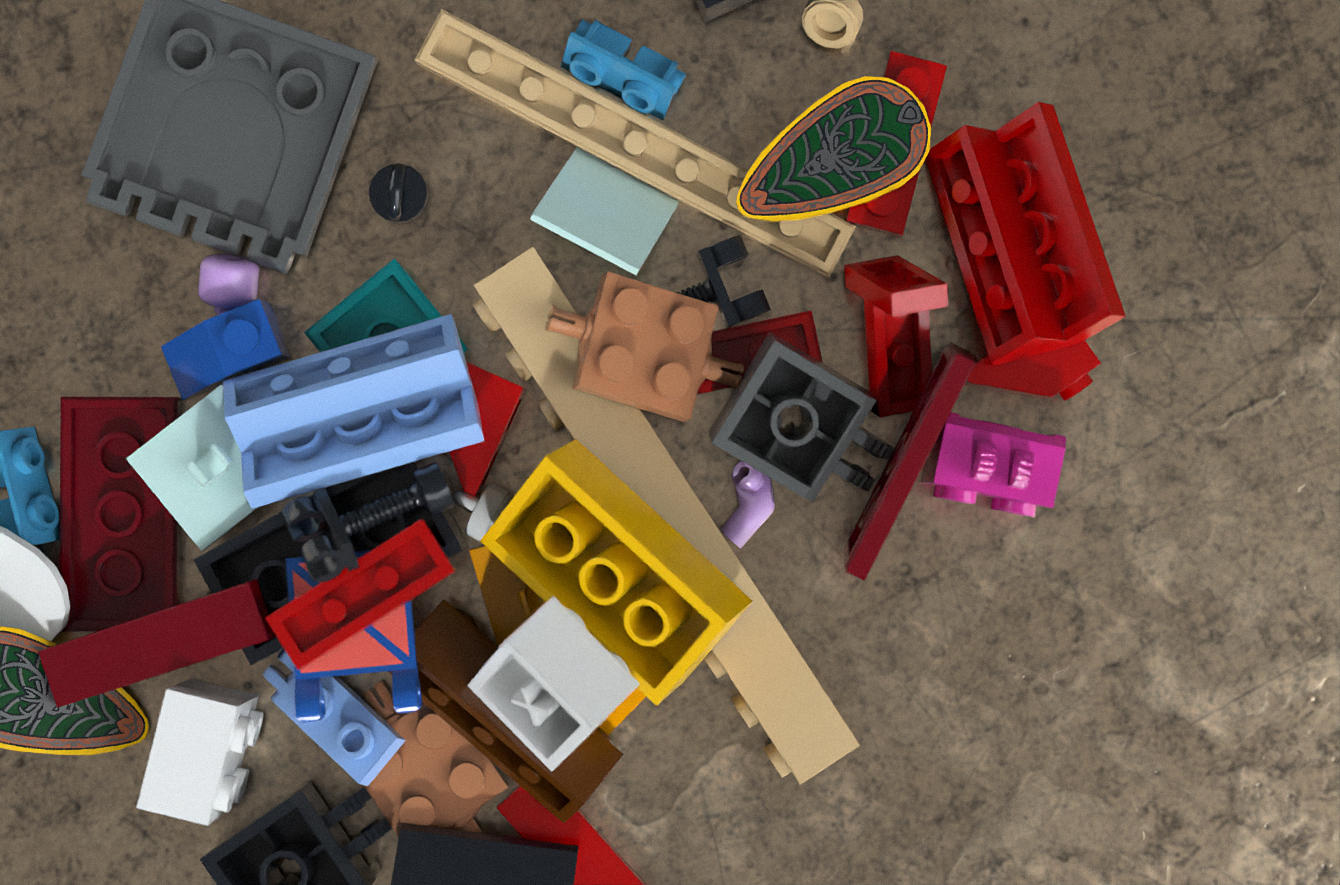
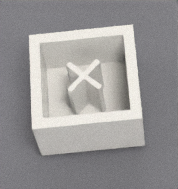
M553 596L504 641L467 686L552 772L640 683L629 673L625 662L615 653L607 651L586 629L581 617L573 610L565 608Z
M189 679L167 688L137 808L208 826L224 813H228L233 803L240 804L249 777V770L241 768L247 745L255 746L263 722V712L255 710L259 695L195 679Z

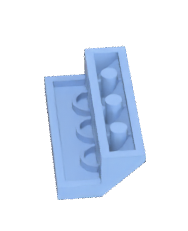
M452 314L223 381L225 420L241 452L243 492L251 509L485 441L477 398Z

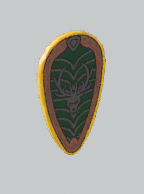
M864 76L841 84L814 102L783 129L760 153L745 175L736 196L738 211L749 219L769 222L799 221L860 205L900 188L919 172L930 151L931 126L924 105L909 88L890 78Z
M0 626V748L55 755H94L118 751L137 744L146 737L149 729L148 720L135 700L122 687L57 708L38 651L57 644L19 628Z

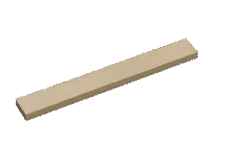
M441 9L414 60L419 66L562 141L587 152L827 280L830 278L856 228L855 225L832 213L799 221L779 222L749 219L743 216L737 209L736 196L745 175L749 171L748 169Z

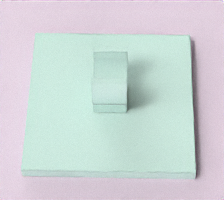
M576 147L532 213L530 220L637 275L680 201Z
M222 385L126 458L202 552L259 508L251 509L243 492L241 452L225 420Z

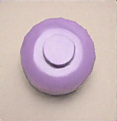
M230 254L206 256L200 264L199 298L204 303L214 306V312L217 314L225 313L257 299L260 274L258 264L248 261L247 257L233 256Z

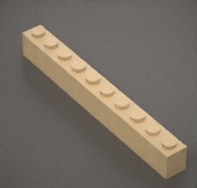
M531 247L473 285L481 299L472 304L491 334L501 328L513 345V348L507 351L505 355L521 380L526 382L534 377L546 396L538 401L537 404L553 429L557 432L566 426L574 440L577 439L753 600L704 660L717 679L727 673L740 693L732 697L731 700L749 728L760 723L772 742L763 749L781 777L783 778L792 772L801 785L859 747L860 744L641 410L572 389L580 361L579 339L553 331H546L545 326L546 322L550 320L547 317L552 306L575 314L577 313L535 248Z

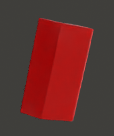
M1037 102L996 131L964 125L930 149L926 157V163L991 364L1000 365L1081 343L1126 317L1054 105Z

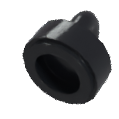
M396 163L380 169L372 178L369 187V198L375 212L386 221L403 224L410 223L419 218L424 212L429 200V191L423 176L411 166Z

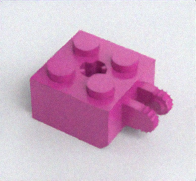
M951 412L924 464L921 483L935 485L933 497L975 504L978 494L992 497L990 509L1034 517L1036 507H1054L1066 450V436L1038 434L1009 425L959 417L958 413Z

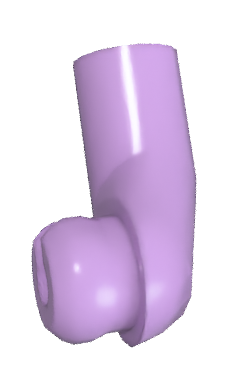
M739 461L734 466L731 474L732 482L735 484L738 508L719 529L740 549L775 509L772 479L743 461Z

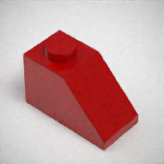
M1086 341L1000 365L991 364L987 353L976 361L964 386L1038 399L1052 398L1059 393L1061 398L1066 401L1093 382L1088 372L1100 365L1101 362Z
M466 362L479 406L485 441L451 450L449 454L464 492L473 496H480L527 389Z

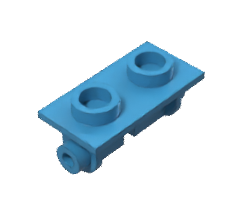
M582 19L575 33L571 32L569 35L561 67L570 71L579 81L591 86L597 85L618 96L632 109L641 113H650L664 120L673 95L677 94L686 77V73L677 69L679 63L642 45L632 61L624 57L632 39L602 24L598 20H594L591 24Z
M35 426L0 431V489L7 487L9 498L0 500V526L10 530L33 546L60 540L59 510L53 499L44 464V452L39 444Z

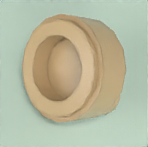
M809 0L802 15V25L807 35L815 43L826 48L848 46L855 40L863 22V9L858 0Z

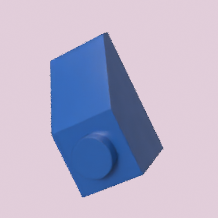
M261 299L204 320L161 346L182 401L216 389L220 385L223 386L224 380L262 370L293 358L272 304Z

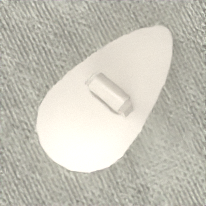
M0 526V626L19 628L52 641L67 625L71 607L67 585L56 565L38 548L10 530Z

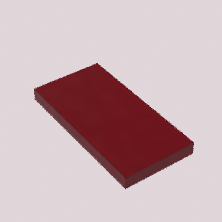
M952 342L946 344L894 447V452L887 461L844 546V567L847 573L863 581L866 580L976 363L969 350Z
M61 397L59 573L67 585L71 606L67 625L61 632H96L181 604V525L126 459L182 415L181 397Z

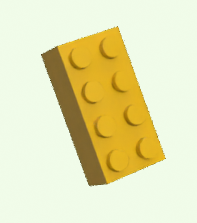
M577 439L544 457L480 540L545 602L554 596L565 608L576 612L585 623L586 629L607 651L618 655L625 662L629 673L640 683L637 688L656 706L689 677L753 602Z

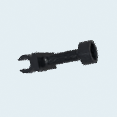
M741 235L699 250L697 257L706 279L702 284L693 285L692 289L688 287L686 291L684 289L681 290V293L675 292L707 303H716L719 306L718 309L726 328L753 319L771 310L763 289L734 301H730L718 269L747 258L749 254Z
M433 462L414 470L413 482L408 486V489L406 487L403 488V492L398 490L397 494L395 492L391 493V496L388 494L386 499L381 497L380 501L378 499L374 500V503L371 501L369 506L364 504L363 508L361 506L357 507V510L354 508L351 512L347 511L346 515L336 513L325 488L315 491V497L313 498L304 496L290 501L284 507L282 513L293 539L298 542H307L301 548L300 553L311 579L316 582H326L336 578L346 567L348 571L359 567L349 540L353 533L355 535L358 534V530L360 532H363L364 528L368 530L370 526L375 527V524L380 525L381 521L387 522V519L392 520V517L396 518L398 514L404 515V512L408 513L410 509L413 511L415 507L426 509L431 516L454 507L450 490L438 464ZM326 528H329L332 537L320 535Z

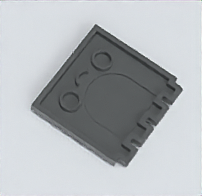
M145 0L81 175L92 180L86 202L127 217L132 210L136 196L140 197L142 200L137 211L136 220L180 237L186 232L191 216L196 217L197 221L192 232V241L233 256H238L246 236H249L253 239L247 254V260L287 274L295 254L307 257L378 59L372 54L221 0Z

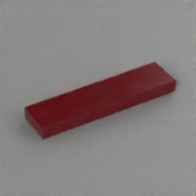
M254 579L38 651L56 706L59 708L276 637L265 619L269 616L258 581Z

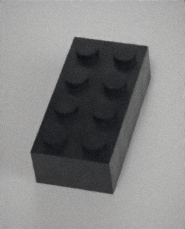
M417 460L325 487V490L336 513L346 515L347 511L351 512L354 508L356 510L359 506L363 508L364 504L369 506L371 501L374 503L376 499L380 501L381 497L386 499L388 494L391 496L393 492L397 494L398 490L403 492L405 487L408 489V486L412 484L414 479L413 471L424 467V464L421 460ZM415 507L413 511L410 509L408 513L404 512V515L398 514V517H392V520L387 519V522L381 521L380 525L370 526L368 530L365 528L363 532L358 530V534L355 535L353 533V536L349 538L354 552L371 551L414 523L424 519L448 558L469 548L448 509L431 516L426 509ZM281 511L193 560L211 593L257 579L270 615L289 603L285 559L302 557L300 550L307 542H298L293 539ZM326 528L320 535L332 537L329 528ZM276 636L267 641L242 648V651L250 665H253L284 648Z

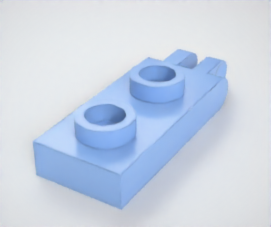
M282 649L277 657L292 672L287 677L279 669L269 665L262 673L264 678L277 689L270 699L358 784L368 786L406 740L338 676L321 677L326 704L325 718L314 722L303 723L298 721L295 712L294 664L285 649Z

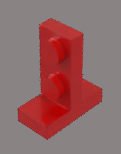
M899 255L844 265L845 287L864 299L869 391L876 399L871 411L878 417L913 411L932 374L929 310L948 307L947 283Z

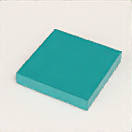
M394 258L304 333L318 351L323 352L442 317V315ZM460 338L463 353L465 355L468 351H470V349Z

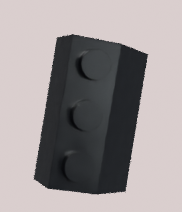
M402 823L391 885H574L579 846Z

